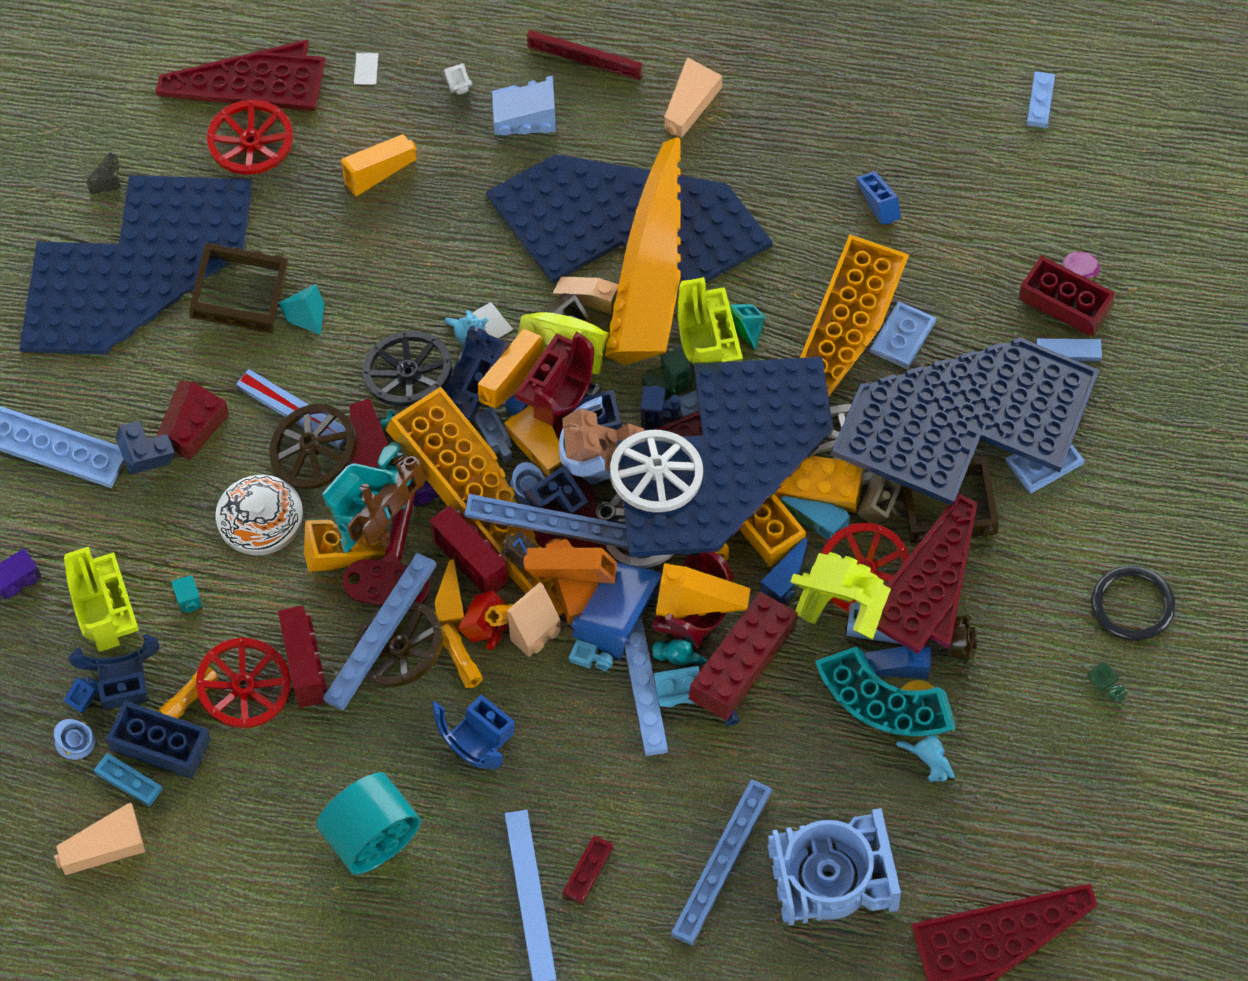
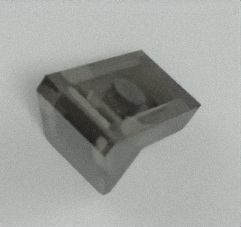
M109 152L86 180L89 193L96 194L121 188L119 178L115 175L120 167L116 154Z

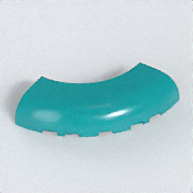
M857 646L815 661L825 685L834 695V698L848 712L872 727L905 736H929L955 730L951 707L946 692L943 689L937 687L929 690L907 691L889 685L873 671L864 651Z

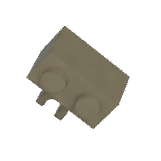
M879 475L871 479L857 515L873 524H878L889 516L894 520L899 519L901 514L896 512L895 508L900 511L905 507V504L895 501L901 484Z

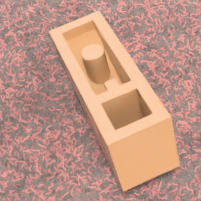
M560 277L553 295L559 297L563 293L575 294L582 305L612 314L618 284L601 278Z

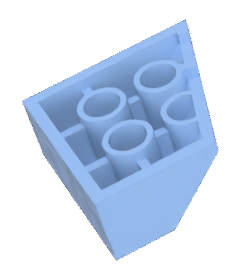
M553 76L546 77V81L539 83L536 80L530 81L527 86L523 87L514 85L492 91L495 135L556 132Z

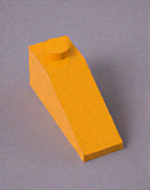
M454 559L449 560L435 599L436 610L433 612L442 626L449 623L454 624L458 629L464 618L455 563Z

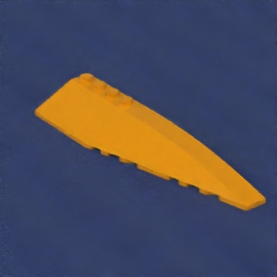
M678 137L662 144L642 192L626 247L605 352L606 357L623 366L664 354L667 350L680 282V270L677 269V264L680 263V254L677 253V246L680 245V237L677 236V232L680 230V200L677 199V194L680 193V185L677 184V178L680 176V169L677 167V163L680 161V138Z
M849 234L800 358L822 357L828 397H830L881 328L909 257V254Z
M441 387L390 419L386 431L396 443H400L401 449L407 457L414 456L420 461L425 479L447 506L451 505L455 511L458 509L465 516L469 494L517 503L514 497L515 493L512 487H509L503 469L499 467L495 452ZM465 517V521L469 525L473 524L476 527L479 536L491 543L497 555L499 553L503 555L507 561L508 576L522 591L527 594L541 582L558 616H561L564 611L553 579L532 576L525 570L524 557L527 553L520 541L513 546L520 538L526 550L527 548H541L535 540L533 530Z

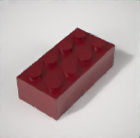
M1040 256L1021 284L1018 299L1093 337L1113 307L1115 292Z
M449 505L430 519L433 542L450 560L454 559L455 565L481 593L489 591L497 593L508 584L506 559L500 553L497 555L487 539L483 540L479 536L476 527L473 524L469 525L465 521L461 511L458 509L455 511Z
M304 605L278 610L298 707L303 708L325 703L323 694L327 693L310 612L305 613Z

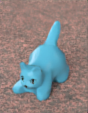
M469 310L466 311L465 318H460L459 320L445 318V322L454 327L455 337L462 347L464 346L470 325L485 330V325L489 321L488 318L478 319Z
M929 735L916 745H911L906 741H898L896 743L897 746L916 754L930 767L931 774L928 777L930 782L946 781L947 775L950 778H955L949 761L943 757L945 750L937 736Z

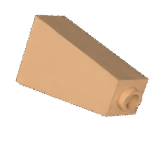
M687 58L665 115V129L670 134L681 138L685 135L721 90L722 75Z
M132 803L124 805L57 845L58 854L54 855L58 869L62 868L64 874L68 875L145 852Z

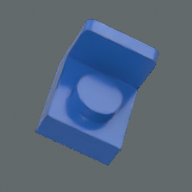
M90 677L86 679L77 678L64 701L79 712L84 713L95 694H100L99 687L97 686L98 682Z

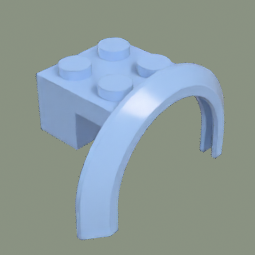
M602 397L592 399L582 404L576 410L580 408L590 412L602 408ZM563 428L559 439V456L563 466L565 465L571 474L580 476L591 485L609 479L610 471L605 470V459H602L601 456L586 461H575L567 458Z

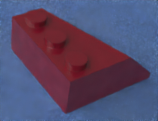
M179 381L156 437L167 434L173 450L186 459L191 460L229 416L227 402L194 381Z

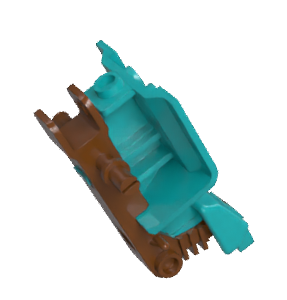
M392 442L389 446L383 448L378 460L380 469L355 463L345 467L322 493L326 506L331 508L342 536L340 542L345 553H348L362 536H364L367 544H373L379 538L382 547L389 546L387 524L399 510L405 508L406 502L425 484V475L420 461L414 456L405 457L403 453H399L401 449L400 443Z

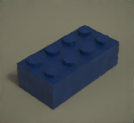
M124 701L106 738L109 749L112 752L193 779L211 740L207 728Z

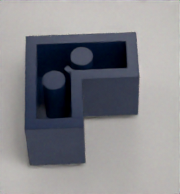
M140 421L119 425L115 439L130 475L170 465L175 452L167 434L147 439Z
M565 465L523 492L533 507L541 508L553 500L560 512L569 514L589 502Z

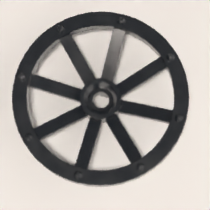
M403 331L387 336L373 346L363 364V378L368 391L377 400L399 407L411 406L439 387L443 389L452 373V360L446 345L437 337L422 331ZM409 341L426 343L427 345L415 361L411 360ZM402 342L404 361L400 363L385 350ZM433 348H436L443 357L442 360L421 366ZM380 356L397 371L372 370V367L377 357ZM443 367L437 381L421 376V374ZM372 378H397L381 390L372 380ZM418 382L429 387L423 392L413 395V383ZM403 383L406 384V396L389 394Z

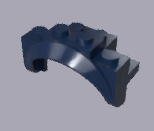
M471 325L467 331L460 356L443 390L468 420L473 421L480 404L486 405L479 402L478 383L510 344Z

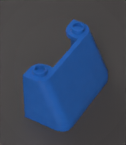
M618 562L615 584L599 583L581 616L576 615L571 625L574 628L572 636L578 640L596 645L598 650L620 660L625 651L624 646L630 640L632 632L646 607L651 603L652 599H655L659 592L662 574Z

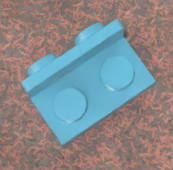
M698 666L654 673L660 707H674L680 703H694L688 697L690 684L699 673Z

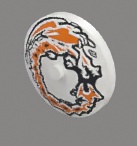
M269 475L249 476L235 482L222 494L216 508V523L223 540L233 549L248 555H266L281 550L294 540L303 522V508L298 493L284 480Z

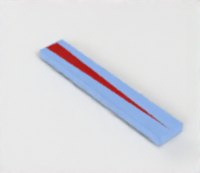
M250 369L236 384L239 390L284 417L308 405ZM311 415L312 432L322 423L327 415ZM302 418V419H300V420H298V421L296 422V424H298L299 426H301V427H303V428H304V418ZM334 420L320 436L346 430L342 424ZM347 439L328 443L340 449Z

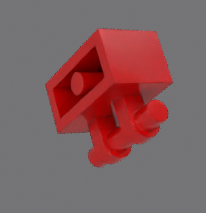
M494 591L475 595L458 629L472 643L487 639L486 648L493 650L495 645L499 644L502 638L501 634L503 630L507 629L509 622L504 625L491 626L485 619V613L489 610V607L507 604Z

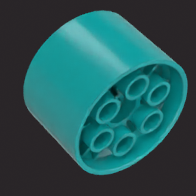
M379 772L359 779L340 792L321 812L316 822V828L352 874L358 875L377 868L400 852L419 830L421 818L385 773Z

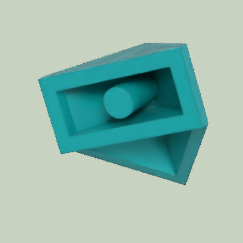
M316 284L278 303L287 322L321 335L324 301Z
M753 304L730 305L736 332L756 351L766 317Z

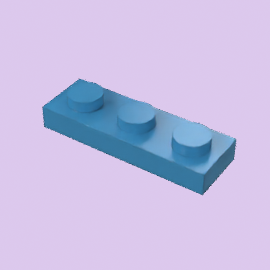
M108 753L94 769V773L148 807L151 806L163 790L162 786Z

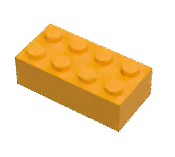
M810 456L801 463L800 467L790 478L788 477L782 483L781 487L774 494L780 501L783 496L830 503L836 507L843 508L846 512L857 513L865 471L843 460Z
M775 494L768 497L762 504V507L752 517H749L739 529L769 567L782 560L803 538H806V531Z

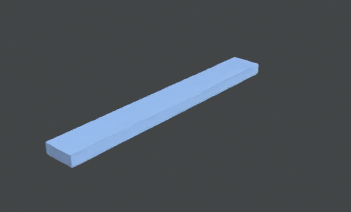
M521 810L505 813L533 981H557L528 811Z

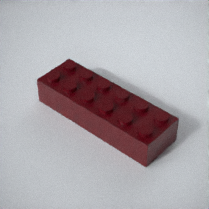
M760 592L692 681L688 699L727 721L796 628L798 612Z

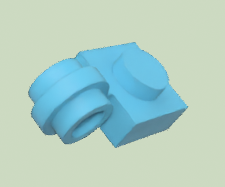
M577 639L570 653L569 662L590 669L594 661L598 669L607 671L613 665V657L604 652L597 655L598 646Z

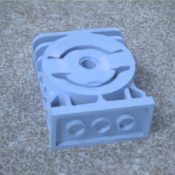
M881 808L873 809L870 815L853 817L849 824L835 820H821L806 826H799L797 831H792L791 827L786 828L785 833L778 834L777 829L772 830V835L768 836L769 856L773 858L774 864L772 866L774 879H777L778 899L779 901L782 900V918L784 922L788 921L789 926L794 925L796 920L808 923V918L814 917L816 921L843 918L855 912L862 905L871 911L886 908L889 909V912L899 910L901 892ZM832 843H835L837 851L833 850ZM870 845H874V852H872ZM811 846L812 855L807 858L802 869L804 889L800 886L798 871L801 863L808 856L807 847ZM852 861L857 870L858 881L854 891L847 894L850 891L854 881V868L851 863ZM829 871L832 872L834 875L831 877H826L823 875V873ZM873 872L881 874V879L872 880Z

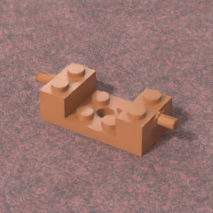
M581 408L562 418L567 458L575 461H586L601 456L602 459H605V470L610 471L613 453L617 448V440H625L633 434L644 431V428L632 424H626L618 430L598 425L596 413Z

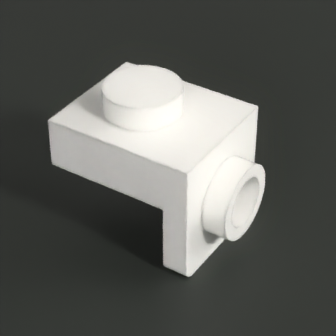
M464 63L444 69L451 94L457 92L460 95L469 91L468 88H471L472 82L471 80L469 81Z

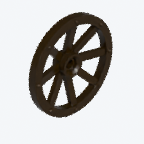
M327 404L303 406L285 417L276 428L269 449L271 465L282 480L295 488L316 489L333 482L345 467L350 465L356 451V431L350 419L334 406ZM328 414L312 432L311 415ZM304 418V434L301 435L289 430L294 423ZM336 418L343 423L346 430L320 436ZM284 436L299 442L279 453ZM347 439L346 449L342 457L323 446V443ZM300 451L290 475L287 474L282 468L280 461ZM319 453L338 463L324 475L321 474L317 454ZM308 455L315 478L298 479L297 476Z
M418 602L412 603L408 612L415 613L405 635L402 634L399 624L394 631L395 636L390 638L386 644L388 648L383 649L378 658L390 657L376 673L369 670L365 676L370 682L383 687H399L414 682L431 669L441 653L444 633L439 619L430 608ZM379 610L373 613L362 625L357 634L354 649ZM422 615L430 620L432 627L412 639ZM433 636V643L429 653L413 648ZM410 655L424 659L413 670H408L407 658ZM400 659L401 675L384 676L395 662Z

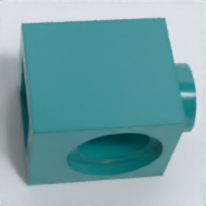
M192 575L171 581L181 613L193 612L202 607Z

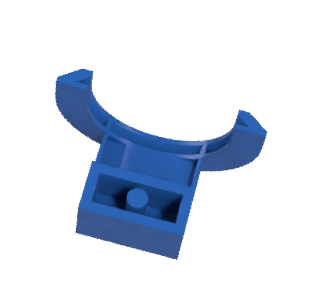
M480 695L466 709L465 719L450 732L445 722V709L437 702H433V715L436 727L447 745L459 757L475 767L496 770L502 765L503 755L497 750L514 735L515 721L483 695Z

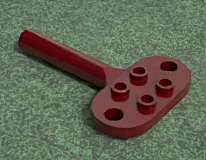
M416 492L406 502L405 508L399 510L392 519L388 537L390 544L386 547L384 557L381 560L361 559L352 563L346 569L343 576V586L347 595L353 601L382 607L408 566L401 563ZM352 575L360 576V581L357 584L349 583V578ZM428 580L423 586L425 588L424 592L421 595H417L414 602L424 604L430 594V583Z

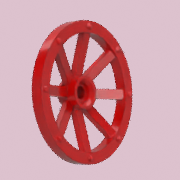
M244 100L225 107L213 118L207 131V144L212 158L219 166L236 174L253 175L271 170L287 157L293 144V130L288 116L277 106L261 100ZM248 110V129L243 130L230 116ZM254 110L272 114L258 130L254 129ZM277 119L284 126L285 133L262 137ZM223 121H225L240 138L216 135V132ZM284 140L282 147L276 154L261 145ZM215 142L239 146L221 155L215 146ZM245 150L247 151L246 165L229 161ZM255 151L270 158L264 162L253 164V154Z
M858 523L841 529L829 539L821 554L828 555L840 541L847 537L858 561L857 565L862 564L871 568L870 572L878 576L877 578L888 582L893 578V575L877 571V569L899 557H902L904 564L909 557L907 548L894 532L873 523ZM860 532L875 533L867 558H863L852 534ZM881 536L889 539L897 547L898 550L873 562ZM834 597L830 599L837 607L848 613L850 612L851 603H856L854 599L848 603Z
M234 638L216 645L204 656L196 675V692L204 710L216 721L233 728H253L269 722L283 709L290 693V672L283 657L272 646L252 638ZM238 648L239 673L237 675L218 657L220 654ZM245 648L255 649L266 654L250 674L246 673ZM271 660L275 662L282 678L254 681ZM213 662L232 682L204 680L209 665ZM240 684H241V685H242V684H243V685L246 684L247 687H246V688H240L239 685H240ZM282 685L281 694L275 704L254 690ZM205 688L233 691L214 706L208 699ZM250 696L267 708L268 711L259 716L248 718L247 697ZM236 697H240L241 718L231 717L221 712Z

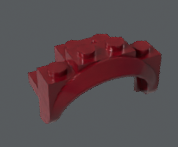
M577 331L573 335V340L556 333L515 393V399L534 407L533 418L553 426L559 416H563V414L573 410L580 404L589 388L595 351L592 343Z
M715 552L699 553V556L688 554L683 564V567L730 582L734 579V575L725 559ZM711 612L702 616L694 614L686 615L685 618H674L671 613H668L667 617L657 615L652 627L655 631L674 634L676 639L685 640L691 644V647L699 649L704 637L711 635L726 613Z

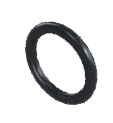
M1122 566L1107 572L1098 580L1091 596L1093 613L1100 625L1109 633L1125 640L1141 641L1159 635L1169 626L1175 613V598L1168 583L1156 572L1141 566ZM1124 576H1139L1151 581L1159 588L1164 598V611L1161 618L1153 626L1143 630H1128L1117 626L1107 617L1103 608L1102 598L1108 585Z

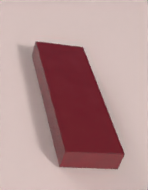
M593 835L563 889L562 896L583 905L614 849V844Z

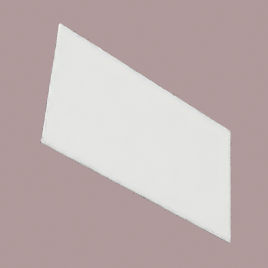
M356 53L354 84H376L378 53Z
M491 302L472 313L478 319H489L485 325V331L496 338H500L513 330Z

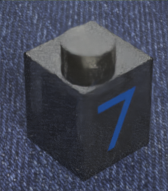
M518 531L514 536L510 534L503 541L504 548L500 554L521 571L524 567V557L527 555V548L539 547L522 532Z

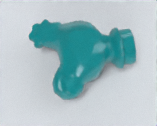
M682 639L672 640L670 643H667L665 640L656 641L653 646V657L660 661L667 659L672 664L678 666L689 664L705 665L707 662L701 655L693 651L689 642Z

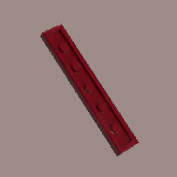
M529 30L527 33L528 48L637 80L642 78V62L533 30Z

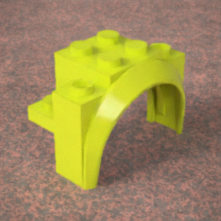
M704 277L681 281L677 301L678 327L682 348L688 362L694 366L697 363L743 361L725 287L706 291Z
M89 547L65 554L64 564L67 583L83 636L95 642L99 652L120 646L118 637L139 631L115 554L110 553L93 559Z
M829 552L828 555L819 553L810 574L803 573L802 576L793 574L790 581L804 589L795 610L798 612V617L815 624L832 597L850 602L854 599L861 605L852 630L872 640L891 589L883 585L884 581L877 578L878 576L870 572L871 568L862 564L857 565L858 561L848 556L841 559V556Z

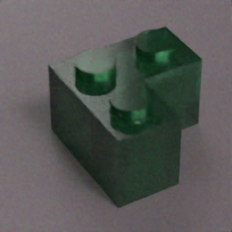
M680 347L667 350L666 353L661 355V366L656 369H649L642 375L643 388L644 386L665 388L666 399L692 388V366Z

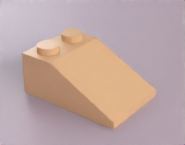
M541 582L507 610L510 639L528 657L533 653L540 652L550 638L554 639L560 633V618Z

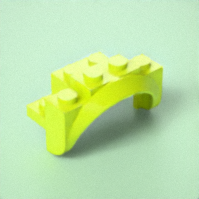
M538 312L521 316L518 335L524 329L540 335L542 354L556 333L573 340V335L576 331L584 335L592 343L595 350L592 373L600 374L609 332H605L588 322L555 313Z

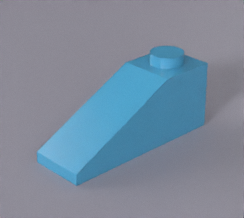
M787 496L781 498V503L797 521L828 541L835 533L849 526L850 515L841 507H836L830 503Z

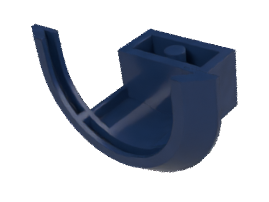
M144 634V644L137 650L124 655L94 658L83 654L81 648H79L68 659L71 665L78 669L98 671L99 681L97 682L101 703L105 711L122 707L124 701L133 704L149 701L142 661L150 658L159 650L160 645L156 637Z

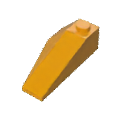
M307 520L305 522L304 554L309 572L330 571L348 567L361 559L380 560L384 557L386 547L381 546L379 538L373 544H367L364 536H362L349 552L345 553L340 542L342 536L334 521Z
M664 563L656 615L667 617L668 613H671L674 618H685L686 615L698 614V616H702L711 612L727 613L747 610L751 588L687 567Z

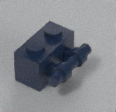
M644 386L641 402V428H644L645 431L654 430L663 426L664 421L673 422L680 419L681 401L679 397L673 395L667 401L665 398V388Z

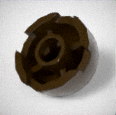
M969 614L956 616L950 648L944 647L951 657L958 660L975 658V654H972V648L977 649V636L975 627H970L969 621L972 620V617Z

